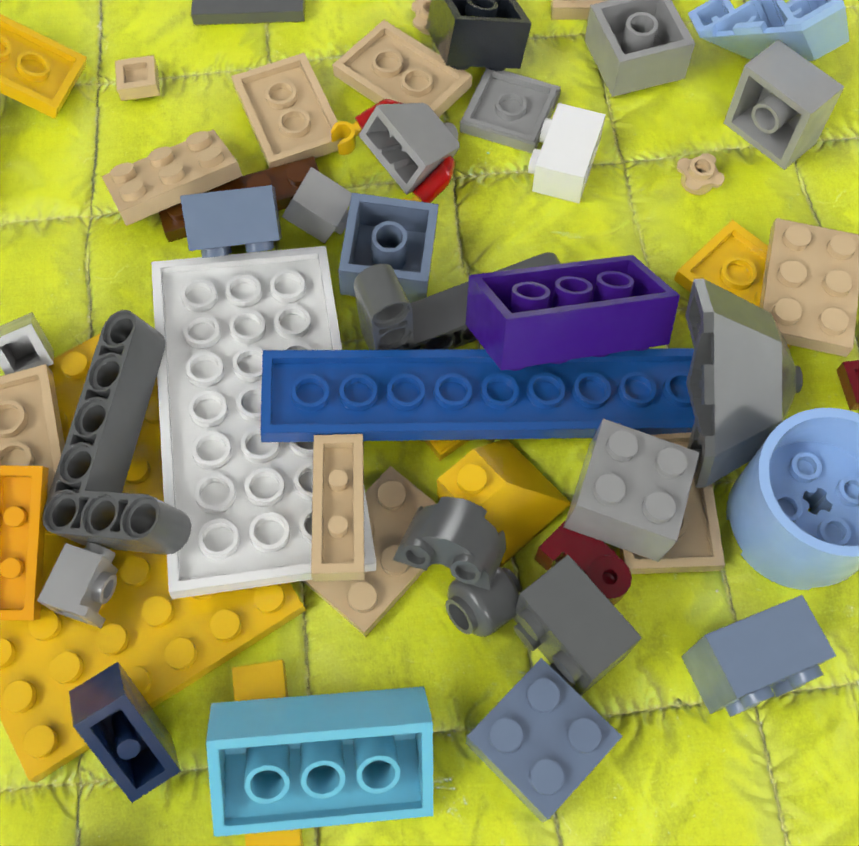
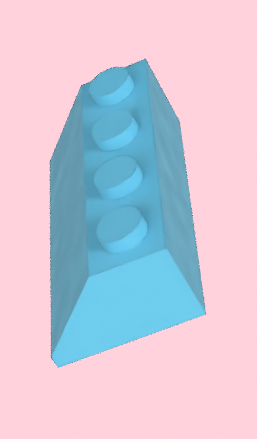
M424 686L211 703L206 747L214 837L433 816V721Z

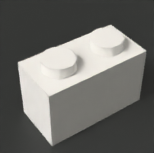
M558 103L553 118H545L539 139V142L543 143L541 150L534 148L531 155L528 173L534 174L532 192L580 203L600 144L606 114Z

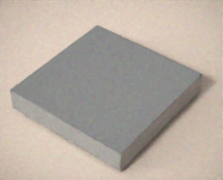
M486 68L460 121V132L532 153L539 144L544 120L551 117L560 97L561 87L505 70L492 71Z

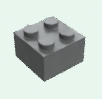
M569 555L519 594L515 609L516 617L513 618L517 623L513 627L515 633L531 651L538 648L551 663L549 666L580 696L623 661L642 638Z

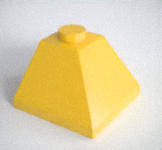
M502 439L472 449L437 479L438 500L441 497L447 496L466 499L477 504L487 511L484 518L495 527L497 532L504 531L506 551L500 564L501 567L571 505V502L508 439Z

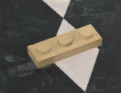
M363 434L314 435L312 581L365 580Z

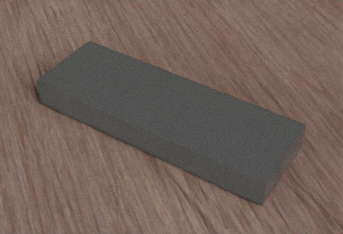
M192 0L191 17L194 25L305 21V0Z

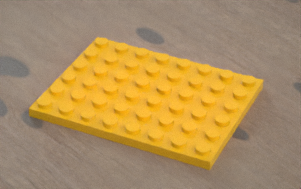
M100 334L55 357L54 364L48 366L54 376L64 442H66ZM156 377L122 493L147 494L164 502L158 380ZM46 528L42 589L65 543L82 549L85 548L84 545L49 532ZM109 549L116 554L112 564L118 569L116 573L117 584L110 600L102 604L98 612L99 615L105 618L102 628L57 614L42 604L40 619L0 620V719L28 780L39 782L90 749L73 727L70 690L119 662L153 709L307 611L291 584L284 583L172 599L168 587L167 555Z

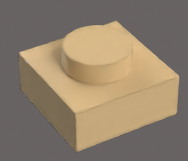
M154 55L115 60L116 87L121 101L160 95L158 66Z

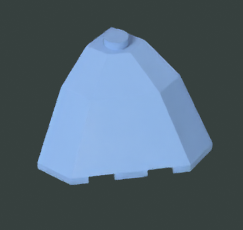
M709 0L688 13L700 38L750 60L778 39L808 61H815L850 41L846 7L843 0H789L786 3L784 0H749L736 9L730 0Z

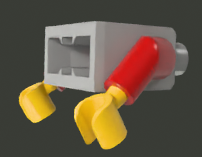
M383 99L355 117L356 122L353 124L347 121H339L333 125L331 141L335 142L340 138H345L338 144V153L340 155H347L353 152L356 145L355 137L359 136L405 194L413 193L414 197L412 199L404 198L403 200L431 203L446 189L451 181L456 164L453 157L460 148L458 131L452 123H443L430 106L425 103H401L392 99Z

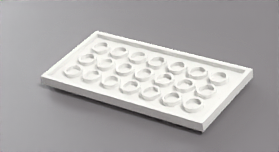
M326 246L151 262L155 329L164 336L166 342L157 373L164 502L185 512L191 522V534L187 543L176 553L167 554L168 587L171 598L177 599L312 580L313 442H261L263 350H342ZM364 488L365 572L376 571V557Z

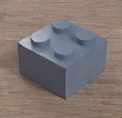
M272 185L180 196L189 251L201 250L202 258L229 255L232 253L231 246L245 244L246 253L273 250V241L282 238L275 187Z
M352 193L339 264L340 294L355 296L354 280L359 273L372 265L388 264L392 266L410 303L426 298L439 204Z
M800 595L704 635L681 657L709 714L726 708L729 716L732 717L759 705V703L775 695L779 697L823 676L824 674L819 665L832 659L836 654L803 595Z
M541 658L467 735L466 744L543 823L549 820L623 736Z

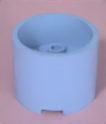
M815 408L790 416L771 432L732 486L727 501L726 518L730 520L734 537L743 551L740 555L754 570L770 581L788 588L810 590L811 588L826 587L840 583L859 571V413L839 408Z

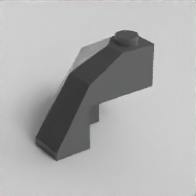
M694 279L685 315L694 346L686 385L695 421L687 448L700 452L693 478L696 488H703L751 461L771 432L786 419L795 393H799L802 389L803 375L801 368L795 366L788 345L770 312L706 279Z

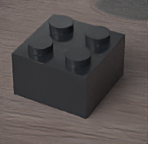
M431 0L426 28L446 66L458 70H466L469 67H486L492 71H503L506 68H521L532 23L517 0Z

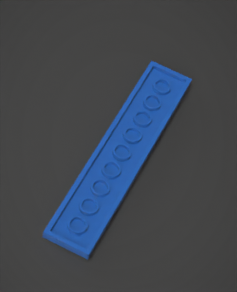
M694 348L629 350L610 353L605 357L591 356L572 359L562 364L547 363L527 366L517 371H501L485 349L263 350L261 442H313L314 435L363 434V441L593 438L603 418L649 435L692 432L695 421L686 385Z

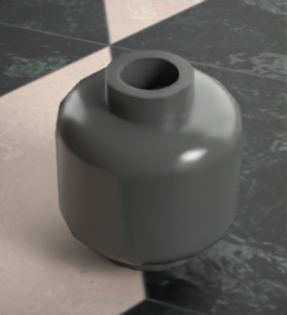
M498 567L490 590L465 584L455 579L448 587V600L445 604L447 614L453 624L464 634L469 635L472 633L475 636L487 637L516 617L515 609L519 598L520 583L514 573L505 567Z

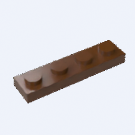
M314 156L241 176L207 192L272 185L275 187L278 211L288 207L310 168L313 167L317 171L319 169ZM181 203L159 212L168 242L187 237Z

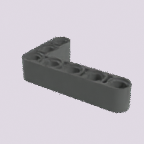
M547 252L495 272L561 263L556 254ZM376 264L364 269L354 280V291L361 333L369 350H448L477 340L465 324L469 281L410 303L392 266Z
M129 310L117 311L109 317L102 328L44 507L42 520L47 531L86 546L87 542L113 550L164 555L174 554L182 549L191 534V522L186 513L147 494L122 493L166 343L164 336Z

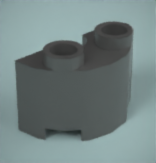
M445 496L440 498L438 504L429 505L424 508L420 506L417 509L393 560L426 571L432 564H442L450 568L451 574L456 580L490 590L496 571L506 551L505 533L503 530L498 533L495 527L484 518L487 511L483 507L466 499Z

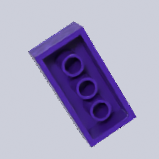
M634 255L469 275L465 324L501 371H517L527 366L547 363L562 364L572 359L591 356L605 357L610 353L629 350L644 351L649 349V347L670 344L680 295Z

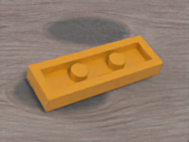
M0 465V620L40 619L41 603L37 599L42 591L45 527L42 517L47 501L48 467Z

